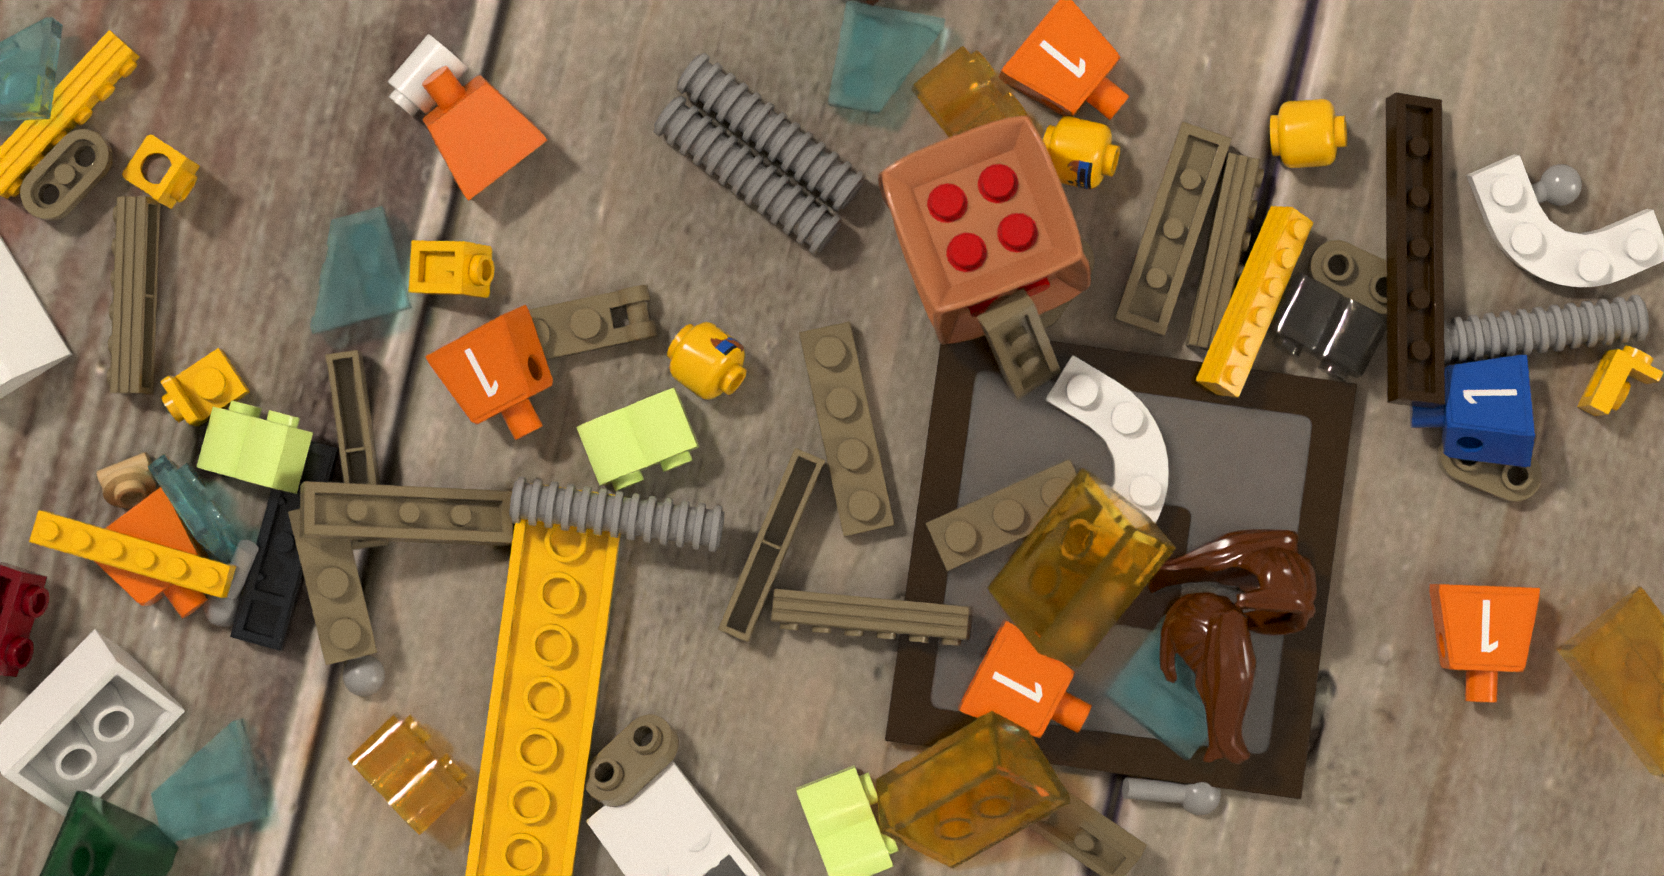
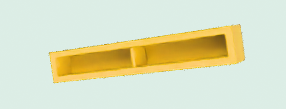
M109 30L2 144L0 147L1 197L8 199L10 196H17L20 193L24 178L77 124L80 126L93 114L91 109L99 100L103 102L111 96L115 90L113 85L121 77L126 78L135 70L137 66L136 61L140 56L112 31Z
M1270 207L1195 381L1216 395L1239 398L1313 226V221L1293 207Z
M38 510L29 542L219 598H227L236 566L232 564H225L57 515L46 510Z

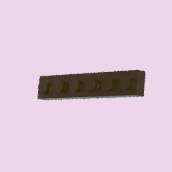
M1396 92L1386 98L1387 403L1433 409L1445 405L1442 100Z

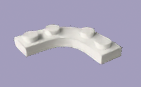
M1513 154L1466 175L1484 222L1498 247L1517 266L1543 280L1570 287L1601 286L1622 280L1664 262V236L1654 210H1642L1598 230L1580 234L1568 232L1551 222L1540 207L1520 155Z
M1072 355L1044 401L1090 428L1104 441L1112 457L1114 476L1112 487L1106 502L1080 545L1126 572L1153 529L1165 502L1169 476L1166 447L1156 421L1144 404L1130 390Z

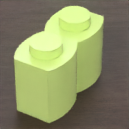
M675 388L655 394L576 427L599 485L605 486L612 483L615 492L643 481L644 478L641 471L654 465L660 464L663 472L693 461L690 451L699 448L694 431L678 391Z
M232 400L229 410L213 406L197 468L297 494L313 432L298 429L300 418L269 410L267 419H260L262 408Z
M855 765L796 788L797 795L829 876H871L894 867L890 854L899 850L888 821L878 825L870 805L880 801L869 772L859 776Z

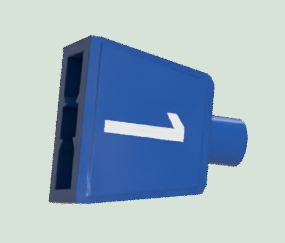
M1514 355L1446 366L1445 405L1434 409L1410 406L1411 428L1441 427L1443 453L1449 458L1530 467L1535 431L1527 355Z

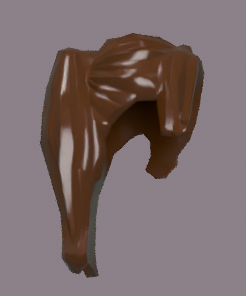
M1251 529L1230 532L1181 557L1168 560L1149 559L1142 568V572L1151 577L1149 588L1152 593L1166 586L1191 582H1217L1227 586L1239 587L1244 593L1237 594L1235 606L1238 611L1244 609L1254 610L1243 612V614L1248 616L1247 624L1249 631L1261 635H1286L1303 631L1307 626L1308 620L1316 612L1313 604L1317 596L1315 571L1310 559L1298 553L1297 543L1299 536L1295 531Z
M1198 592L1184 595L1167 612L1160 637V669L1164 673L1166 681L1175 683L1177 681L1175 656L1177 653L1195 673V686L1206 711L1209 746L1203 761L1211 763L1216 759L1224 757L1230 762L1241 764L1251 755L1246 748L1242 736V720L1250 699L1256 669V659L1250 638L1251 633L1247 624L1248 616L1243 614L1242 610L1238 611L1235 603H1232L1228 596L1216 595L1211 592Z

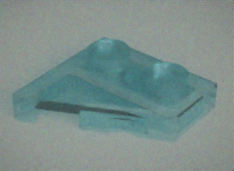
M846 0L828 106L879 115L943 31L945 18Z
M46 17L0 42V121L50 119L63 25L53 17Z
M380 206L332 219L327 239L328 251L326 261L322 264L318 284L320 285L315 315L314 317L312 316L310 323L312 334L317 335L411 309L410 298L385 208Z
M163 454L148 466L149 470L196 541L225 564H230L240 539L230 528L231 522L215 501L212 499L208 500L202 491L206 488V484L188 463L179 467Z
M1165 614L1116 676L1103 696L1186 761L1193 756L1208 736L1206 711L1195 686V673L1180 655L1176 653L1175 656L1177 681L1175 683L1166 681L1164 673L1160 669V637L1162 625L1167 615Z
M244 718L232 721L151 793L164 845L269 816Z

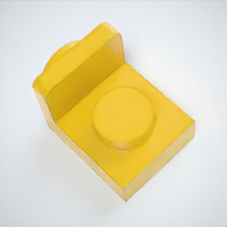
M411 241L409 293L464 295L477 298L489 297L490 283L494 277L491 246L466 241Z
M1624 346L1623 350L1605 351L1577 407L1593 416L1609 415L1611 409L1617 411L1621 407L1630 391L1631 383L1626 381L1628 375L1642 383L1651 384L1658 383L1664 372L1651 366L1654 359L1650 355L1631 346Z
M221 348L215 349L175 377L169 375L160 381L167 392L161 399L173 418L178 423L185 419L189 425L197 427L209 420L213 406L226 409L230 406L231 400L237 402L250 393V390Z

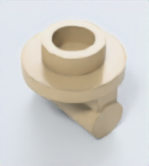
M147 452L96 472L104 499L115 507L133 508L156 490L155 479L152 473L154 467Z

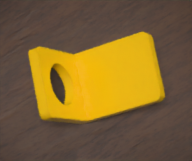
M147 135L124 169L122 176L149 194L157 202L172 209L177 201L179 203L182 202L193 189L197 181L195 173L200 165L154 135ZM153 154H163L171 162V167L159 184L148 182L142 171L145 160Z

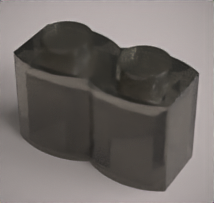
M1297 272L1293 275L1267 332L1274 336L1271 342L1274 347L1299 358L1302 351L1320 360L1317 367L1320 371L1339 381L1346 382L1348 376L1356 379L1362 377L1387 330V318L1369 307L1343 296L1323 283Z

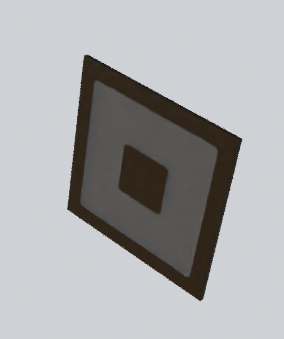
M985 335L964 342L946 345L940 343L904 601L973 607L970 640H961V646L941 644V637L929 636L928 643L909 641V634L899 635L885 741L1011 759L1017 756L1025 761L1188 784L1204 782L1216 788L1301 799L1357 384L1251 369L1239 398L1220 396L1195 381L1203 362L1049 341L1061 371H1063L1070 357L1074 355L1130 390L1149 410L1163 437L1169 471L1165 502L1153 529L1128 570L1124 572L1080 545L1108 498L1114 481L1113 460L1105 442L1090 428L1044 401L1061 373L1017 400L1005 382ZM1068 459L1071 460L1091 505L1090 508L946 571L925 523ZM1251 529L1295 531L1299 536L1297 543L1298 553L1310 559L1315 571L1317 596L1313 604L1316 612L1308 620L1305 629L1296 633L1273 636L1249 631L1256 659V669L1250 699L1242 720V736L1246 748L1251 755L1241 764L1230 762L1224 757L1216 759L1211 763L1205 762L1203 757L1209 746L1206 711L1195 686V673L1189 668L1182 657L1176 653L1175 669L1177 681L1172 683L1165 680L1164 673L1160 669L1161 629L1169 609L1178 599L1186 594L1211 592L1216 595L1228 596L1231 602L1235 603L1237 601V594L1244 593V591L1237 586H1227L1217 582H1191L1166 586L1152 593L1149 588L1151 577L1143 573L1142 568L1149 559L1168 560L1181 557L1230 532ZM1244 609V610H1242V611L1245 613V612H1250V611H1254V610H1252V609ZM1003 620L1015 625L1075 672L1066 692L1092 705L1078 733L1050 720L1042 737L1038 738L967 715L958 710L957 707Z

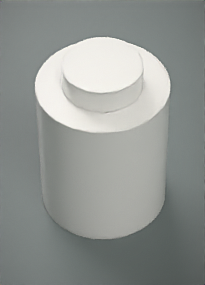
M428 34L387 81L395 88L389 97L412 117L418 110L426 115L437 104L422 86L424 80L443 66H448L459 80L468 67Z

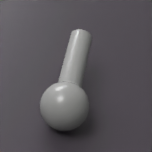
M1557 164L1549 167L1542 174L1540 181L1531 185L1538 203L1548 201L1553 205L1563 206L1577 199L1582 189V180L1579 173L1573 167Z
M250 540L239 541L230 564L236 566L227 598L206 594L208 600L203 604V612L205 617L216 626L228 627L234 624L242 596L241 591L259 550L258 546Z
M370 655L348 660L349 662L343 671V681L351 693L365 697L373 695L380 690L385 680V671L379 660Z
M1125 778L1122 785L1124 799L1181 803L1186 811L1194 815L1211 813L1218 806L1221 797L1220 788L1211 787L1204 782L1188 784Z

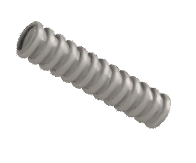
M703 53L696 56L679 78L677 90L681 94L686 91L691 94L690 100L695 104L701 101L704 104L703 110L706 113L714 111L717 114L716 120L723 123L726 120L730 124L729 130L735 133L739 130L743 133V141L746 143L751 140L755 142V150L759 153L763 150L768 152V160L772 163L776 160L782 163L781 170L784 172L793 171L795 173L794 179L797 182L805 180L808 183L807 189L810 192L816 189L821 193L820 199L826 202L830 199L834 202L833 209L835 211L844 210L863 186L865 174L862 171H859L857 174L851 170L852 164L848 161L844 164L838 161L839 154L835 151L831 154L825 151L826 144L822 141L818 144L813 142V134L809 131L805 134L800 132V124L797 122L788 123L786 121L787 115L784 112L776 114L773 111L775 106L771 102L763 104L760 101L762 96L759 93L755 92L751 95L747 92L749 86L744 82L740 85L734 82L736 79L734 74L731 72L727 75L722 73L723 66L719 63L714 65L709 63V55Z
M683 96L674 98L656 120L653 132L657 136L666 135L668 137L666 142L670 146L679 145L681 147L679 152L683 156L691 154L694 157L692 162L696 166L704 164L707 167L705 172L708 175L717 174L719 176L718 182L724 186L729 183L733 186L731 192L737 196L742 193L746 196L744 199L746 204L750 206L752 203H755L759 206L757 209L759 214L764 215L767 212L771 215L770 222L777 225L780 222L784 225V233L789 235L793 232L797 235V243L800 245L805 242L811 246L809 248L810 253L813 255L817 252L820 253L840 228L842 217L838 214L833 217L827 213L829 207L825 204L820 207L814 203L816 198L811 194L808 197L802 194L803 188L797 184L795 187H792L788 184L790 178L787 175L779 177L775 174L777 171L775 166L770 165L766 167L763 164L764 158L757 155L754 158L750 155L751 148L745 145L741 148L737 145V137L732 135L728 138L724 135V127L721 125L716 128L712 126L711 117L706 115L702 118L698 115L699 108L695 105L691 108L685 105L687 102L686 98Z
M1632 295L1628 301H1625L1623 297H1616L1612 303H1609L1607 299H1599L1596 305H1593L1590 301H1583L1580 307H1576L1574 303H1567L1564 309H1560L1558 305H1551L1547 311H1544L1542 307H1534L1531 313H1528L1526 309H1518L1515 315H1511L1509 311H1502L1499 317H1495L1493 313H1486L1483 319H1479L1475 314L1469 315L1467 321H1463L1460 316L1453 317L1451 323H1446L1444 320V365L1450 364L1451 359H1455L1457 363H1465L1467 357H1471L1473 361H1481L1484 355H1487L1490 359L1499 358L1500 353H1504L1506 357L1514 356L1516 351H1520L1522 355H1530L1532 349H1536L1539 354L1546 353L1549 347H1552L1556 352L1564 350L1565 345H1568L1572 350L1580 348L1581 343H1584L1589 348L1595 347L1597 341H1600L1605 346L1611 345L1613 340L1617 339L1621 344L1627 343L1630 337H1633L1636 342L1643 341L1649 329L1647 308L1639 295Z
M518 477L512 489L509 517H511L512 523L517 524L520 523L521 519L528 520V525L536 526L537 522L540 521L544 522L545 528H553L554 524H560L561 530L568 531L570 526L577 527V532L585 533L588 528L594 530V535L601 536L603 531L610 532V537L618 538L619 533L626 534L627 540H634L635 536H643V542L650 543L652 538L659 539V544L667 545L668 540L676 541V547H683L684 543H691L692 549L699 550L701 545L708 546V551L716 552L717 547L720 548L725 512L722 511L723 507L715 505L714 510L706 509L705 503H699L696 508L690 507V502L684 500L681 505H676L671 498H666L665 503L657 502L656 496H649L648 500H641V495L633 493L632 498H627L622 491H617L614 496L608 495V490L602 488L599 493H593L592 487L584 486L583 491L576 490L574 484H568L566 488H559V482L552 481L550 486L543 485V480L535 479L534 483L531 484L527 483L526 477Z

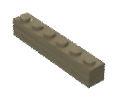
M1228 153L1225 157L1186 338V347L1205 351L1209 350L1232 297L1235 282L1238 283L1244 269V264L1239 263L1241 251H1247L1250 242L1251 232H1246L1248 219L1253 220L1256 213L1257 201L1252 200L1255 187L1260 188L1263 180L1264 169L1259 168L1261 159L1234 153Z
M118 196L117 204L113 208L116 232L111 244L115 259L114 270L110 275V283L113 288V302L109 307L112 335L108 339L111 367L107 371V383L110 386V393L154 395L161 203L146 196Z
M353 350L325 354L344 483L381 485L362 352ZM352 540L351 542L352 550L389 545V541Z
M798 448L794 449L718 630L749 642L825 460Z
M774 589L771 621L780 622L779 629L799 630V625L804 624L812 625V632L831 633L832 627L844 628V635L863 637L864 630L877 631L876 638L896 640V633L909 634V641L928 643L930 636L941 637V644L961 646V640H970L973 607Z

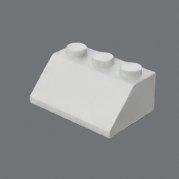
M0 236L1 399L73 354Z
M94 629L0 724V772L5 778L75 823L185 710L128 652Z

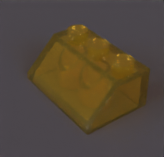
M1081 468L987 589L1039 654L1080 668L1176 547L1147 514L1092 472Z
M1638 586L1556 650L1652 775L1664 778V616L1644 589Z
M994 711L978 717L974 722L947 738L939 740L935 745L900 763L896 768L876 779L880 833L953 869L1070 804L1068 791L1030 732Z

